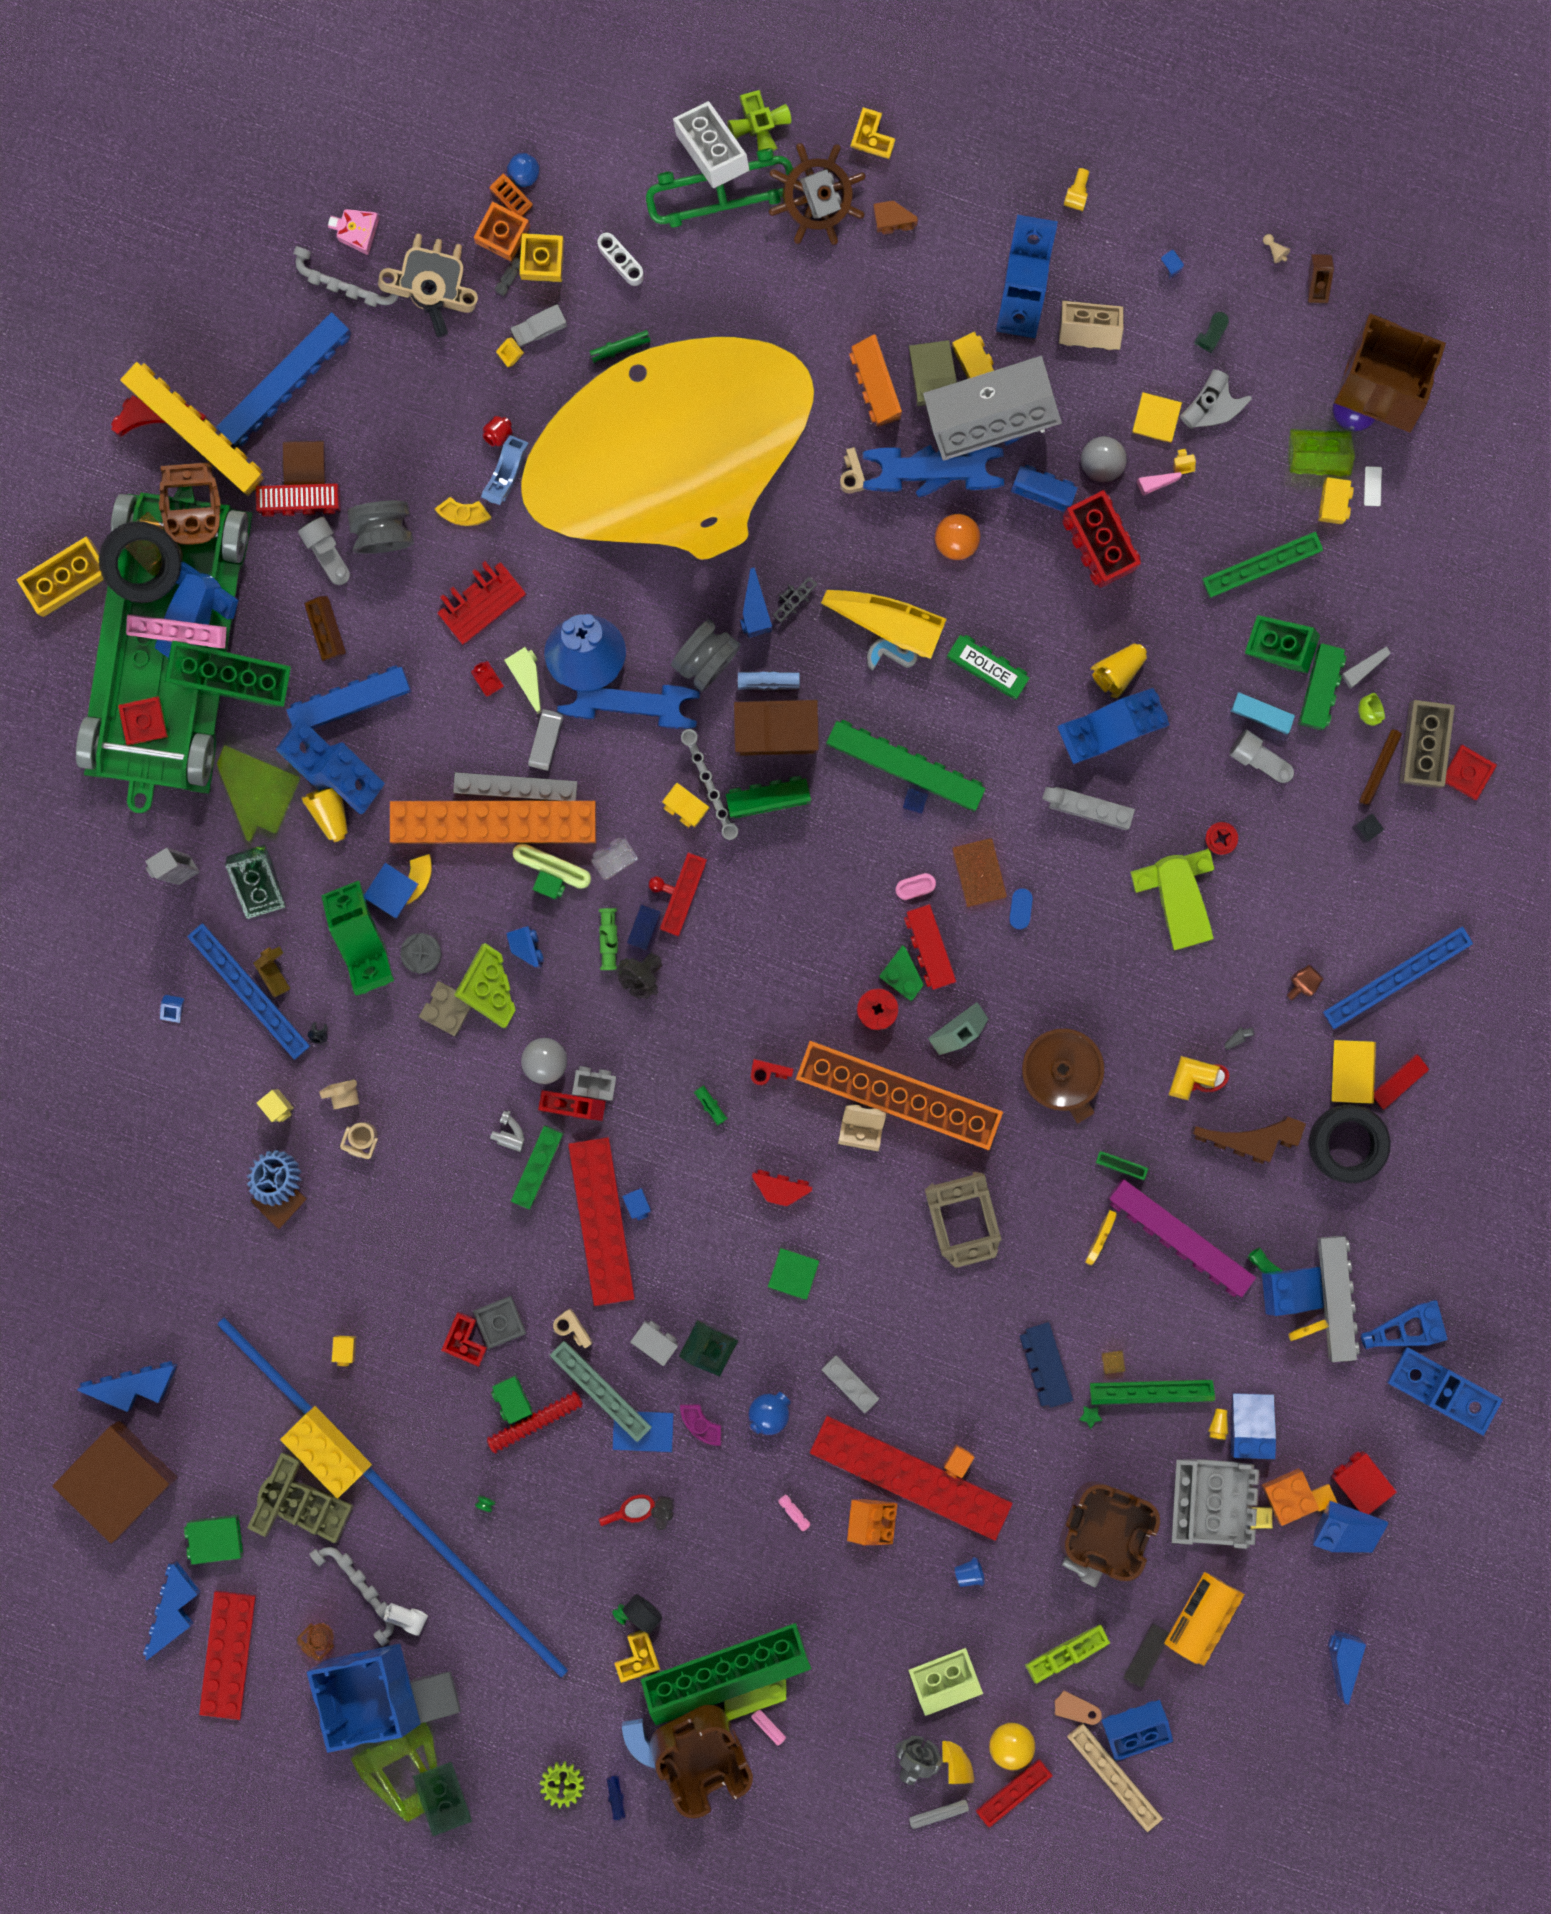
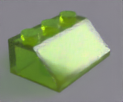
M1290 429L1288 458L1290 473L1351 476L1355 458L1351 432Z

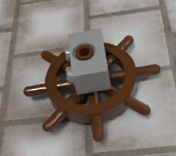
M798 143L796 149L801 163L796 165L788 175L772 169L769 173L772 178L784 183L783 203L770 208L769 215L775 216L787 211L789 216L799 224L794 237L796 244L802 242L808 228L813 230L826 229L830 243L836 245L838 238L833 226L839 223L847 213L859 219L865 216L863 211L851 206V185L865 180L866 175L861 172L848 177L845 171L835 163L841 150L838 144L833 146L827 160L821 158L809 159L804 145ZM812 167H820L824 169L822 171L814 173ZM805 171L806 177L798 181L799 175ZM831 173H833L836 176L838 182L834 183V179ZM793 188L804 192L805 195L793 199ZM842 189V200L835 191ZM809 203L803 216L796 207ZM835 212L834 215L829 216L830 213ZM812 216L814 218L821 217L822 221H813L811 220Z

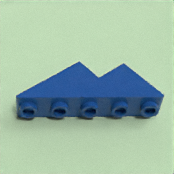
M172 1361L160 1363V1368L152 1369V1366L140 1368V1372L132 1374L131 1370L120 1373V1377L114 1379L112 1375L102 1377L100 1382L94 1384L92 1380L82 1382L77 1391L128 1412L132 1410L138 1394L157 1403L161 1402L177 1364H172Z
M178 1561L168 1564L165 1576H168L166 1584L163 1583L160 1591V1596L163 1597L161 1604L158 1603L155 1609L154 1616H157L155 1624L152 1623L149 1630V1636L152 1637L150 1644H146L143 1655L146 1656V1661L193 1624V1621L183 1610L182 1606L201 1591Z

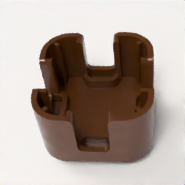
M1087 1482L1077 1490L1060 1534L1061 1550L1066 1557L1080 1566L1090 1567L1119 1581L1134 1580L1145 1568L1147 1558L1143 1554L1150 1535L1154 1537L1157 1535L1160 1527V1515L1153 1504L1140 1497L1101 1482Z
M714 1705L700 1706L661 1726L653 1733L650 1740V1749L657 1775L661 1781L666 1780L672 1802L677 1811L684 1817L694 1819L709 1814L712 1808L708 1795L724 1785L727 1786L732 1799L740 1798L751 1788L753 1774L745 1749L721 1708Z

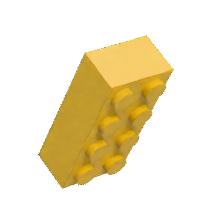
M84 537L16 580L37 614L44 617L104 579L99 569V552L92 540Z
M316 1406L308 1411L280 1439L337 1499L372 1465Z

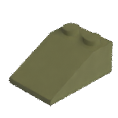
M947 340L909 346L917 407L925 406L926 402L923 393L957 383L950 343Z

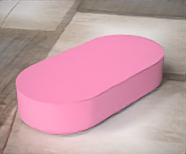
M924 873L901 880L896 886V894L903 900L929 894L935 889V878L930 874Z

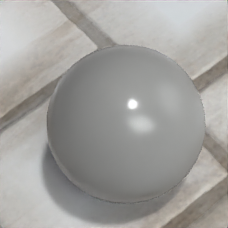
M1102 436L1094 438L1086 444L1081 454L1083 471L1090 479L1096 482L1105 483L1113 481L1123 473L1126 467L1127 456L1125 449L1120 442L1111 437Z
M539 1038L533 1040L525 1047L522 1053V1069L526 1076L536 1083L549 1084L555 1082L566 1070V1052L553 1039Z

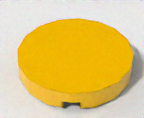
M1321 1320L1292 1331L1288 1336L1290 1341L1325 1329L1329 1325L1326 1320Z

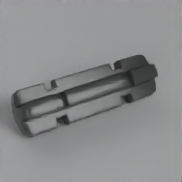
M516 257L510 262L511 266L507 267L500 279L501 282L495 287V291L502 296L508 291L507 287H510L518 274L517 270H520V259Z

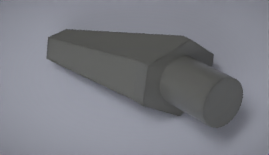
M1240 1027L1226 1041L1225 1049L1228 1050L1245 1042L1246 1037L1254 1036L1253 1027L1245 1030L1243 1027Z

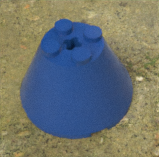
M590 614L576 615L558 624L550 633L545 644V662L552 677L561 685L564 684L576 691H593L608 685L619 675L618 673L626 660V645L622 634L610 621Z

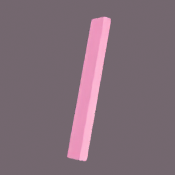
M127 614L126 635L225 648L226 627Z

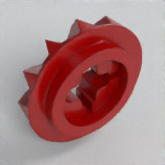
M1226 822L1213 824L1206 833L1207 847L1213 853L1220 855L1232 852L1238 843L1236 829ZM1217 831L1221 835L1229 834L1225 839L1226 846L1222 842L1214 843L1218 838Z

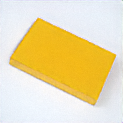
M1334 1040L1332 1102L1374 1103L1376 1042Z

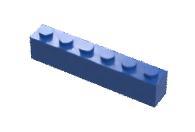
M395 665L387 668L386 673L379 675L377 672L368 675L367 680L349 682L348 687L340 689V687L330 689L327 695H314L309 698L310 701L303 704L302 701L295 702L286 711L292 726L298 719H302L314 729L412 692L404 669L402 667L398 668Z

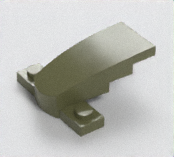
M282 1452L271 1476L260 1487L257 1498L258 1505L247 1528L264 1537H268L278 1515L291 1524L298 1525L314 1535L318 1534L333 1543H337L354 1505L340 1498L337 1499L329 1493L294 1481L293 1479L301 1461Z

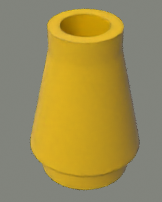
M1215 1409V1414L1208 1430L1210 1438L1226 1440V1435H1228L1227 1410Z

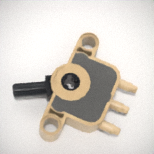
M416 234L412 248L405 255L402 271L391 268L383 269L379 275L378 286L387 293L406 298L411 296L413 303L417 307L423 309L425 314L429 313L436 336L444 337L448 334L441 309L445 307L465 313L472 312L477 304L478 296L474 290L460 286L463 274V265L460 261L462 245L456 244L453 256L441 253V239H436L433 251L421 248L422 235ZM390 277L393 282L390 284L385 283L383 278ZM468 297L473 303L466 304L463 298Z

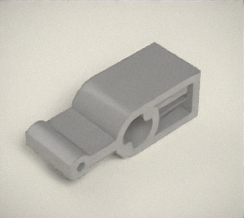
M558 304L510 329L518 346L523 347L534 340L542 339L567 327V323Z

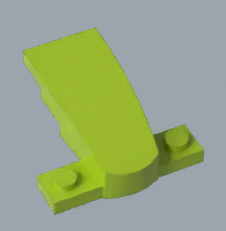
M1209 849L1186 856H1167L1157 861L1155 865L1130 872L1136 893L1159 886L1161 905L1164 909L1166 925L1169 929L1174 950L1214 939L1207 912L1194 878L1196 875L1214 870Z

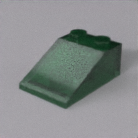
M266 844L227 856L225 867L246 919L286 907Z
M452 1762L412 1776L432 1836L474 1821Z

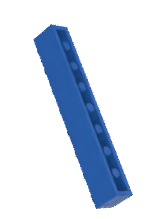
M331 312L216 428L235 447L243 446L249 440L248 436L253 431L257 432L263 426V421L267 417L270 418L278 411L277 407L282 402L286 403L292 397L291 393L296 388L300 389L307 382L306 378L311 373L314 375L320 370V364L325 359H331L336 353L335 350L340 345L343 346L349 341L350 330Z

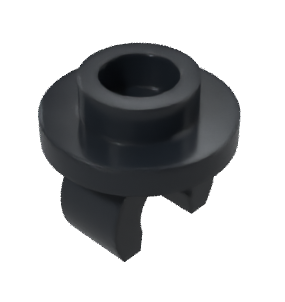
M314 1022L312 1030L308 1031L307 1036L311 1042L322 1044L328 1039L327 1024H324L322 1030H317V1024Z

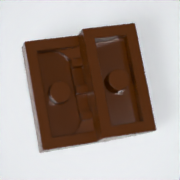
M324 441L283 442L284 485L326 483Z
M275 1188L265 1190L266 1193L277 1191ZM294 1189L295 1196L289 1195V1201L283 1200L282 1205L276 1203L274 1206L265 1205L255 1198L251 1202L269 1221L280 1229L308 1198L298 1189Z

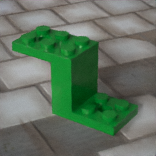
M358 880L321 895L329 931L348 967L355 995L367 993L370 990L393 982L394 977L386 945L368 911L360 881Z

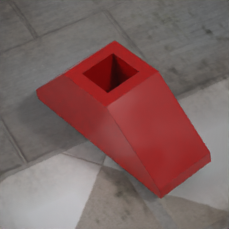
M758 1169L757 1173L753 1172L752 1178L767 1202L788 1206L812 1192L813 1186H809V1182L798 1179L796 1183L789 1181L790 1177L778 1174L776 1178L769 1176L770 1172Z

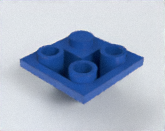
M527 926L506 933L512 954L534 967H542L541 962H544L542 951L540 949L537 950L536 943L539 942L536 930H532L531 927Z

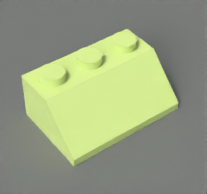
M966 1648L909 1670L925 1716L983 1694Z

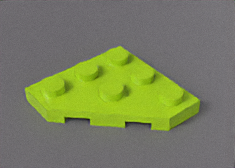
M484 943L478 950L454 995L500 1027L505 1028L515 1012L514 1002L511 1001L510 986L502 965V954Z

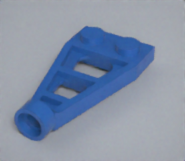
M1437 1300L1417 1304L1378 1327L1361 1333V1341L1365 1349L1376 1346L1431 1345L1448 1340ZM1417 1317L1420 1320L1423 1333L1420 1336H1408L1405 1332L1404 1324L1410 1319ZM1397 1325L1401 1337L1399 1339L1387 1340L1384 1331Z

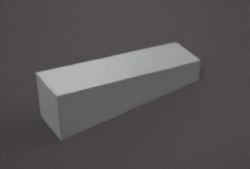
M1387 646L1342 674L1349 688L1357 684L1391 654Z

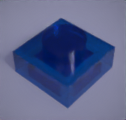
M908 788L902 808L922 814L928 794Z

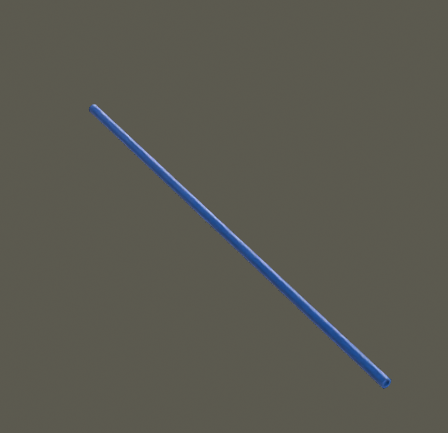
M225 1317L218 1322L217 1325L304 1414L312 1409L306 1400ZM371 1467L363 1473L384 1497L560 1677L568 1671Z

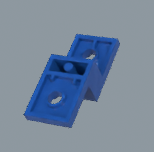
M298 719L275 749L318 791L331 787L358 814H363L385 784L343 742L329 746L302 719ZM300 743L306 746L305 753L301 752ZM356 780L361 783L360 791L355 787Z
M1405 1347L1387 1380L1388 1384L1483 1436L1503 1401L1500 1397L1408 1347ZM1418 1369L1420 1371V1378L1414 1381L1410 1378V1372ZM1472 1402H1478L1480 1405L1476 1413H1471L1469 1410V1405Z

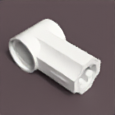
M393 1603L387 1606L384 1612V1620L386 1622L400 1626L405 1631L414 1635H420L428 1618V1615L422 1611L413 1608L409 1610Z

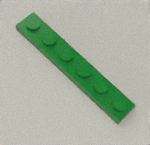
M1313 532L1205 577L1202 581L1209 598H1212L1323 551L1317 533Z
M1213 1380L1090 1383L1089 1387L1091 1404L1215 1401Z

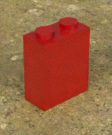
M1357 1451L1349 1457L1350 1461L1348 1463L1337 1466L1333 1470L1334 1474L1331 1477L1358 1511L1369 1515L1397 1492L1367 1453Z

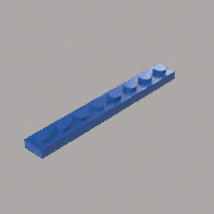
M204 923L187 936L294 1060L311 1047Z
M1463 926L1322 1013L1332 1029H1336L1471 946L1473 942Z

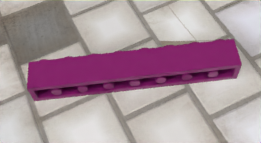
M1121 1179L1109 1195L1110 1206L1117 1211L1124 1210L1128 1213L1126 1217L1136 1224L1139 1221L1144 1225L1142 1229L1151 1236L1155 1233L1161 1238L1159 1242L1168 1249L1170 1246L1174 1247L1177 1250L1176 1255L1184 1261L1187 1258L1194 1262L1192 1267L1202 1273L1205 1270L1210 1274L1209 1279L1217 1285L1221 1282L1227 1287L1225 1291L1234 1298L1236 1295L1243 1297L1256 1279L1255 1276L1126 1180Z

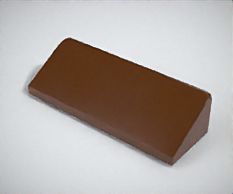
M319 596L305 602L304 605L322 661L346 654L329 597Z

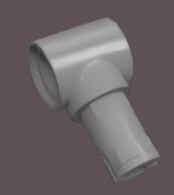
M1065 1557L1062 1566L1078 1573L1081 1581L1093 1587H1097L1103 1574L1090 1567L1080 1566L1068 1557Z

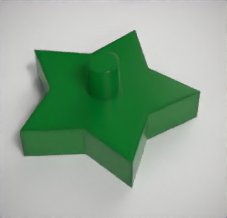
M1083 1406L1084 1414L1078 1420L1087 1422L1091 1429L1095 1422L1102 1421L1098 1415V1406L1091 1409Z

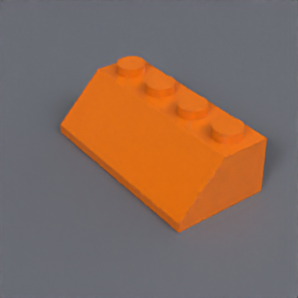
M874 334L851 346L852 353H849V358L852 365L856 364L858 372L855 375L858 384H863L865 391L862 392L865 404L869 403L871 411H868L872 423L876 422L877 427L900 420L902 410L876 335Z

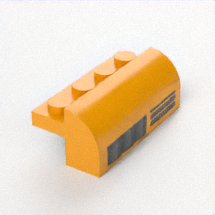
M1204 1572L1164 1644L1188 1660L1205 1666L1245 1594L1227 1585L1217 1577Z

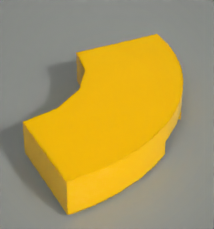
M449 497L435 508V511L442 518L461 526L478 525L492 518L480 501L473 504H461Z
M430 854L410 860L411 869L408 878L419 885L406 905L418 899L429 883L432 873Z
M1109 1210L1089 1249L1085 1263L1092 1265L1096 1261L1113 1226L1116 1212Z

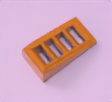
M504 173L489 187L490 191L510 211L520 216H523L533 206L529 199ZM506 183L507 185L499 192L498 189ZM512 189L513 191L505 198L504 195ZM516 195H518L519 197L512 204H510L509 202ZM524 201L525 204L517 211L515 208Z

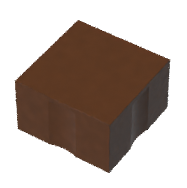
M1369 313L1353 344L1334 403L1411 433L1428 403L1434 384V374L1440 364L1446 343L1425 334L1407 330L1394 322Z
M818 700L734 702L736 756L818 754Z
M119 1420L109 1426L52 1487L112 1544L141 1517L144 1510L157 1500L178 1477L158 1457L151 1454L144 1447L141 1440Z

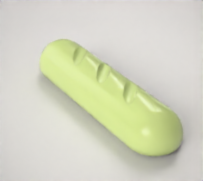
M522 843L516 845L513 849V857L517 862L559 878L576 888H586L591 882V875L588 871L530 845Z

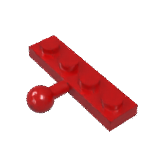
M687 853L675 887L664 883V880L658 876L652 877L649 880L648 886L652 892L664 891L672 894L660 930L676 936L680 935L707 859Z

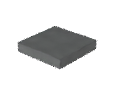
M512 1295L473 1311L488 1349L526 1334Z

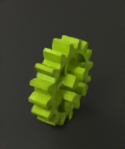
M566 1761L563 1762L562 1766L555 1762L554 1769L548 1766L547 1770L549 1773L543 1772L542 1777L546 1780L540 1781V1785L544 1786L540 1792L546 1793L545 1801L551 1799V1806L556 1802L558 1803V1808H561L562 1803H565L568 1808L570 1801L574 1804L577 1803L576 1796L582 1797L583 1793L579 1790L585 1788V1785L580 1783L584 1781V1776H578L581 1770L577 1769L574 1771L573 1763L570 1767H567ZM564 1771L567 1773L563 1791L565 1797L560 1798L558 1797L562 1777L560 1772ZM554 1781L556 1785L552 1787L548 1784V1782ZM570 1783L576 1784V1788L571 1789V1787L569 1786V1784H570Z

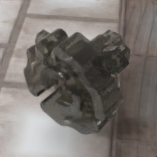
M652 952L641 962L633 958L630 960L625 958L620 961L616 968L618 981L624 989L630 988L629 993L638 999H648L651 995H657L659 992L657 990L658 986L655 984L657 980L654 974L663 966L662 960Z

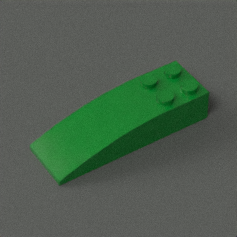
M172 641L165 682L262 705L284 707L291 666Z

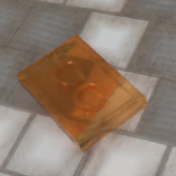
M992 838L952 848L967 907L1007 897Z

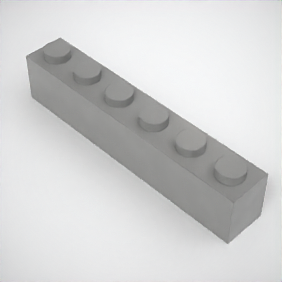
M165 848L145 861L148 865L146 870L152 878L155 877L158 880L177 885L200 873L190 855L170 848Z
M1345 1236L1320 1237L1317 1240L1325 1320L1329 1325L1326 1328L1329 1361L1357 1360L1356 1355H1359V1344L1355 1342V1334H1357L1358 1330L1357 1323L1353 1322V1314H1355L1356 1309L1354 1301H1351V1293L1354 1292L1353 1282L1349 1281V1273L1352 1272L1351 1261L1347 1260V1252H1350L1349 1241L1345 1239Z

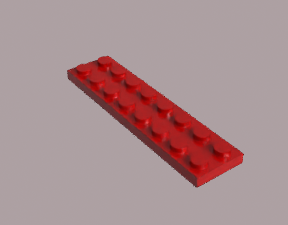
M609 1137L569 1143L594 1306L634 1300V1290Z

